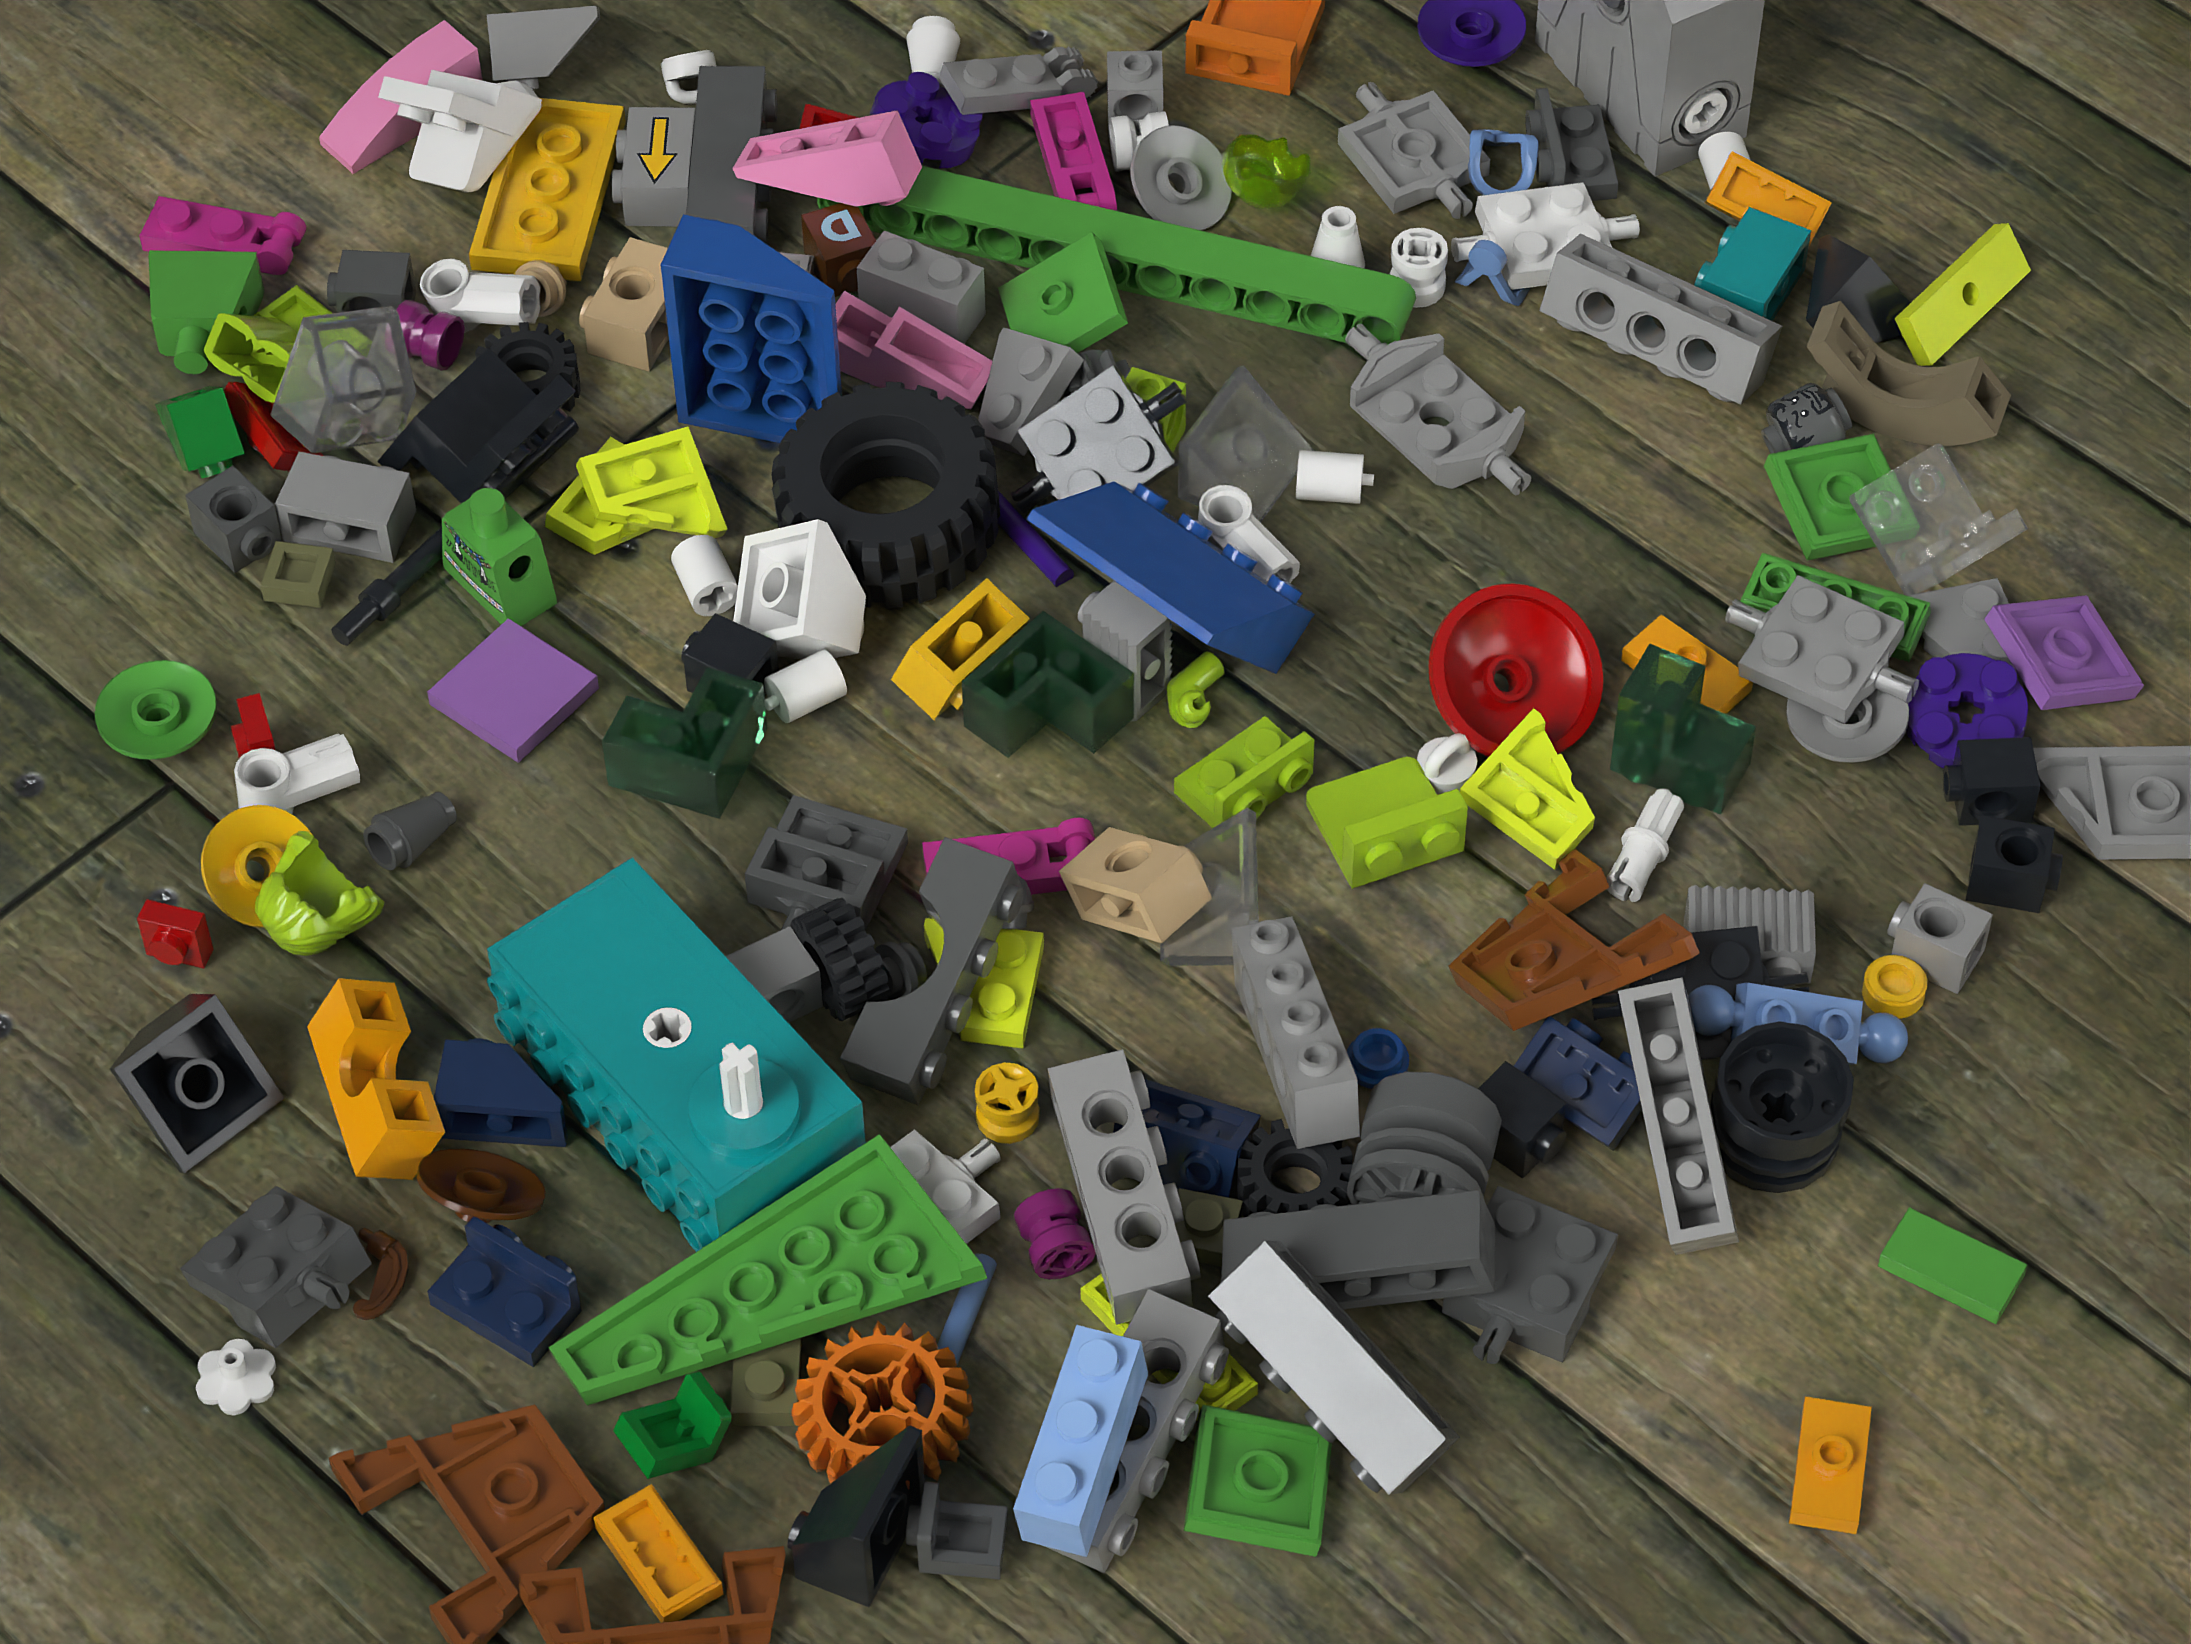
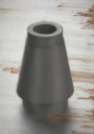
M435 792L430 796H425L377 814L372 818L371 825L364 830L363 837L366 848L375 862L386 870H393L396 867L408 868L449 826L457 821L456 810L443 793Z

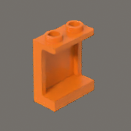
M1210 0L1202 20H1192L1187 30L1185 74L1290 96L1325 9V0Z

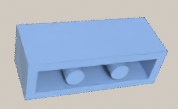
M1076 1325L1013 1508L1023 1541L1087 1557L1148 1376L1141 1341Z

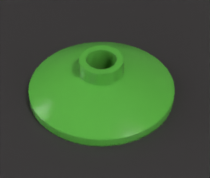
M169 660L148 661L123 670L105 685L95 705V721L103 740L112 749L123 755L148 760L171 757L193 747L208 733L217 713V700L209 680L192 666Z

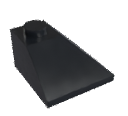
M215 994L187 995L142 1028L110 1067L111 1072L180 1173L187 1172L284 1099V1096Z
M909 1425L821 1490L810 1513L803 1510L798 1514L790 1530L787 1543L788 1549L793 1552L796 1579L870 1607L906 1538L910 1504L922 1505L924 1484L926 1482L922 1430ZM905 1481H910L909 1490Z

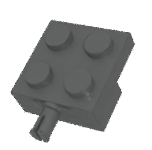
M793 795L777 828H767L745 872L747 901L750 904L784 913L787 918L781 930L789 926L793 930L791 922L794 918L836 898H843L846 904L850 903L855 909L856 917H861L865 923L864 930L866 931L908 844L907 828Z
M275 1186L266 1195L255 1200L244 1214L217 1237L206 1242L201 1250L180 1269L190 1287L227 1307L238 1327L277 1348L323 1306L327 1305L331 1309H339L341 1306L338 1300L345 1304L349 1297L347 1285L372 1263L353 1227Z
M1497 1186L1487 1205L1495 1224V1292L1443 1298L1442 1313L1483 1330L1477 1344L1472 1349L1474 1355L1481 1361L1484 1360L1488 1352L1487 1363H1498L1500 1355L1509 1340L1563 1363L1589 1312L1590 1298L1616 1249L1618 1234Z

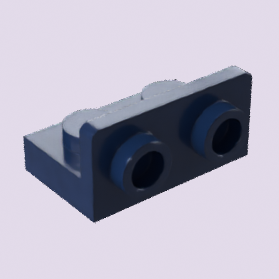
M1549 1016L1534 1035L1514 1067L1566 1102L1565 1120L1614 1151L1642 1110L1631 1054L1623 1051L1617 1060L1598 1048L1603 1038L1580 1021L1571 1018L1567 1026H1564Z
M1144 1079L1150 1100V1108L1141 1110L1146 1128L1158 1126L1167 1158V1164L1158 1166L1163 1185L1174 1182L1177 1189L1181 1188L1230 1198L1233 1193L1238 1158H1241V1148L1246 1140L1253 1143V1132L1259 1128L1261 1115ZM1114 1123L1113 1133L1119 1131L1124 1126Z
M472 1217L464 1226L468 1245L427 1291L430 1305L534 1367L546 1354L549 1347L558 1340L582 1311L576 1276L572 1269L559 1258L552 1255H547L544 1258L525 1247L520 1238L507 1227L499 1224L492 1227L482 1220Z

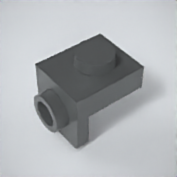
M925 1482L922 1505L910 1504L906 1528V1545L917 1546L919 1572L1000 1579L1008 1524L1007 1506L940 1501L939 1483Z

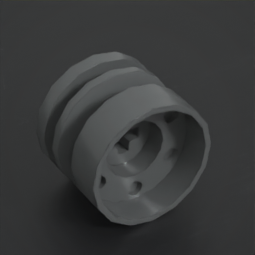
M1403 1072L1383 1078L1371 1090L1360 1135L1362 1141L1357 1145L1346 1191L1351 1204L1372 1203L1384 1197L1406 1199L1438 1195L1450 1189L1464 1191L1480 1190L1484 1198L1489 1178L1487 1171L1491 1168L1502 1122L1496 1105L1479 1089L1457 1078L1437 1073Z

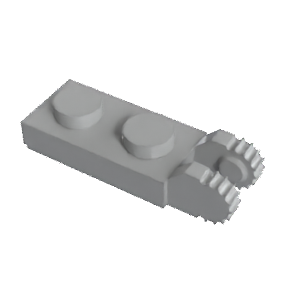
M1069 46L1067 48L1054 47L1044 56L1035 54L943 62L939 76L962 115L1031 109L1030 100L1084 92L1087 98L1091 97V94L1095 93V89L1098 88V81L1093 72L1089 71V69H1081L1084 66V59L1079 50Z

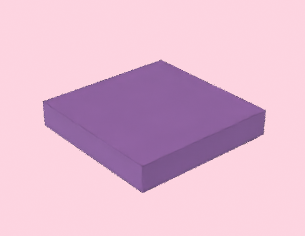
M2087 595L1993 605L1984 619L2040 710L2135 699L2144 686Z
M508 618L428 690L427 693L429 704L519 763L595 693L599 686L596 674Z

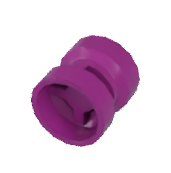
M405 300L398 306L391 318L386 343L388 350L392 354L406 359L421 356L426 366L444 371L450 368L458 357L464 339L465 326L459 316L447 312H440L434 315L430 313L426 305L413 300Z
M1056 1188L1038 1192L1025 1199L1014 1213V1220L1020 1236L1025 1241L1031 1243L1028 1250L1029 1259L1034 1272L1040 1278L1050 1280L1071 1276L1089 1265L1096 1255L1089 1231L1078 1223L1081 1219V1210L1075 1195L1070 1190Z

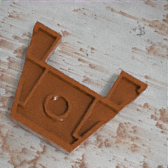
M1575 849L1559 862L1563 872L1549 886L1545 882L1538 881L1524 894L1528 905L1509 923L1506 919L1499 918L1448 966L1457 986L1515 1031L1695 957L1700 952L1692 933L1663 913L1616 944L1607 947L1566 916V914L1609 888L1602 868Z
M535 1404L451 1425L452 1432L417 1441H414L412 1436L408 1435L386 1441L387 1448L356 1456L353 1449L329 1457L332 1472L361 1515L420 1481H424L487 1572L429 1606L432 1621L448 1644H487L524 1604L519 1593L520 1573L555 1570L595 1527L593 1517L605 1511L603 1499Z
M784 1546L724 1552L721 1567L730 1611L729 1616L593 1630L590 1623L582 1567L520 1573L519 1593L546 1644H769L786 1554Z

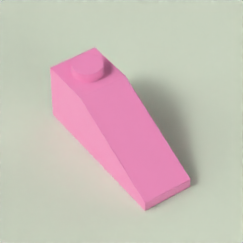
M897 110L750 138L732 169L739 179L857 207L874 203L888 206L903 200L909 194L922 169V165Z

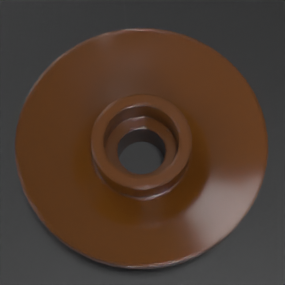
M439 1150L425 1156L419 1163L417 1170V1181L422 1190L438 1203L454 1210L455 1214L466 1222H469L472 1217H476L485 1223H489L492 1220H516L529 1217L541 1209L546 1195L543 1183L532 1171L511 1159L480 1150Z

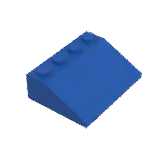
M683 214L661 262L678 422L780 443L786 432L790 429L797 431L796 420L811 407L815 411L822 408L821 401L836 392H839L842 397L834 290L741 226Z
M1113 481L1034 508L1027 517L1029 522L1206 645L1277 674L1315 615L1297 602L1303 592L1275 574H1272L1270 579L1266 581L1254 573L1253 569L1258 563L1255 559L1230 543H1227L1223 551L1208 541L1213 533L1210 528L1184 512L1179 520L1164 511L1169 501L1140 482L1133 491Z

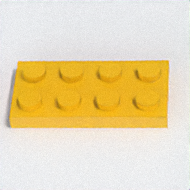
M539 98L542 99L539 113L493 172L469 252L471 270L515 274L517 269L523 264L532 260H542L557 266L565 280L581 281L616 158L617 130H624L626 122L624 106Z

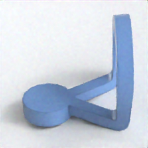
M1472 130L1469 143L1468 171L1475 190L1482 195L1527 190L1532 184L1536 170L1539 146L1537 138L1534 135L1509 134V132L1499 130ZM1511 143H1520L1522 163L1520 179L1515 186L1507 190L1491 188L1485 183L1480 172V157L1483 145L1508 146Z
M1479 240L1469 252V261L1466 267L1455 280V283L1468 286L1481 275H1487L1503 301L1519 306L1530 288L1511 290L1501 273L1507 262L1504 250L1498 244L1489 240Z

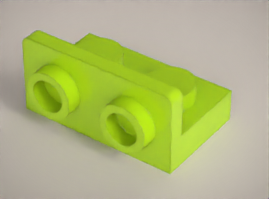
M1264 716L1175 777L1174 794L1223 837L1240 824L1247 825L1252 823L1262 814L1266 806L1286 792H1296L1306 784L1313 774L1315 740L1306 731L1291 739L1269 718Z

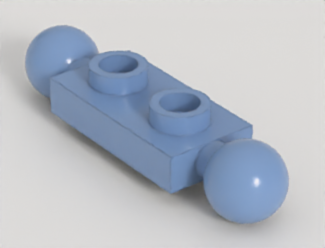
M1754 983L1737 984L1735 1001L1725 989L1716 985L1700 986L1688 996L1695 1032L1705 1036H1715L1732 1027V1041L1740 1034L1757 1025L1778 1021L1806 1025L1830 1038L1845 1055L1849 1065L1857 1064L1858 1047L1869 1060L1877 1063H1889L1898 1059L1904 1053L1908 1044L1907 1029L1904 1023L1895 1015L1876 1013L1861 1022L1863 1001Z

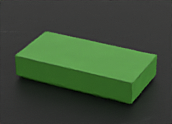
M1910 1207L1880 1254L1878 1267L1994 1324L1998 1323L2025 1277L2028 1265Z

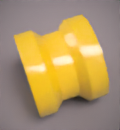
M999 1063L984 1070L976 1080V1121L979 1130L987 1138L997 1143L1011 1144L1023 1141L1032 1135L1038 1126L1039 1106L1037 1102L1039 1086L1035 1076L1027 1068L1017 1063ZM998 1104H1004L1011 1110H1002L998 1108Z

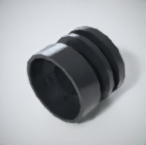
M1778 1021L1753 1026L1731 1041L1720 1058L1710 1103L1724 1171L1730 1178L1754 1190L1782 1193L1803 1189L1826 1173L1837 1155L1843 1126L1846 1123L1851 1105L1854 1082L1845 1055L1830 1038L1806 1025Z

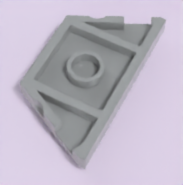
M2191 746L2033 748L2041 788L2098 860L2191 859Z

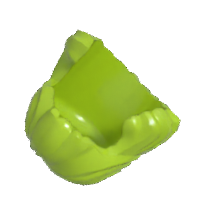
M298 831L288 840L286 850L275 871L263 882L259 895L256 898L255 913L278 946L294 955L310 956L325 951L336 944L338 939L344 938L346 935L373 921L382 913L385 902L375 894L370 886H365L364 888L356 887L351 881L347 880L345 875L338 871L336 866L327 859L325 853L319 848L318 840L307 831Z

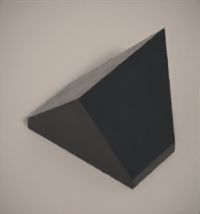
M1831 235L1819 238L1806 321L1814 329L1822 306L1841 301L1875 343L1902 336L1894 318L1911 302L1870 256Z

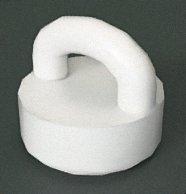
M711 50L663 59V62L660 63L669 96L682 104H696L697 90L685 91L681 89L679 80L698 77L699 66H717L714 52H711Z
M1461 733L1453 734L1450 737L1435 738L1425 743L1419 750L1417 757L1419 770L1429 779L1437 795L1457 788L1460 792V788L1477 770L1478 760L1476 753L1470 747L1466 736Z

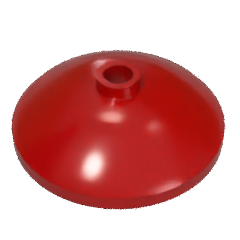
M1499 584L1472 593L1460 601L1444 617L1435 633L1430 648L1429 681L1433 698L1441 716L1455 734L1461 733L1465 735L1470 747L1489 757L1533 708L1541 713L1546 722L1545 731L1557 754L1566 750L1582 737L1598 711L1603 691V668L1596 642L1584 621L1568 604L1553 594L1537 587L1523 584ZM1496 673L1503 675L1507 679L1509 685L1507 692L1500 690L1496 686L1494 681Z

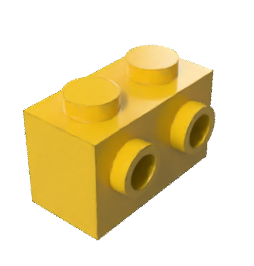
M986 578L910 646L891 680L933 720L951 705L959 711L982 688L983 684L979 681L982 676L988 671L998 676L1017 657L1020 650L1014 644L1030 618Z

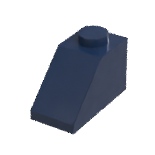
M481 1038L468 1041L445 1040L434 1093V1101L445 1130L441 1139L566 1147L568 1134L562 1101L509 1044L494 1043Z

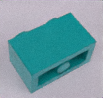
M1749 207L1737 226L1729 225L1726 228L1719 243L1718 256L1713 263L1706 261L1702 265L1694 286L1773 321L1806 268L1811 230Z

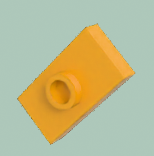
M1732 151L1704 203L1738 221L1742 219L1747 209L1751 207L1811 230L1810 246L1832 202Z
M1662 614L1625 645L1622 650L1621 661L1712 725H1715L1752 691L1753 682L1739 676V667Z
M1805 1396L1789 1524L1851 1534L1857 1533L1872 1407Z
M652 1484L593 1517L595 1529L661 1623L679 1621L724 1595L722 1582Z

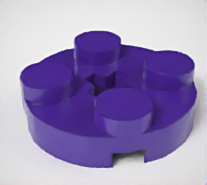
M913 72L908 76L907 81L889 83L876 94L870 115L898 110L921 165L924 158L941 160L939 168H952L961 165L972 155L979 137V126L983 113L962 115L946 88L940 86L934 76L924 72Z
M1959 653L1943 658H1931L1921 666L1919 675L1916 677L1919 680L1918 689L1912 700L1908 703L1909 720L1906 731L1914 746L1916 741L1918 746L1929 754L1928 760L1941 768H1944L1945 765H1953L1958 740L2023 738L2027 723L2028 702L2025 691L2017 680V672L2012 665L2006 661L1994 660L1979 654ZM1960 702H1971L1974 707L1980 708L1983 714H1974L1972 723L1965 724L1960 722L1958 713L1949 712L1951 707L1958 706Z

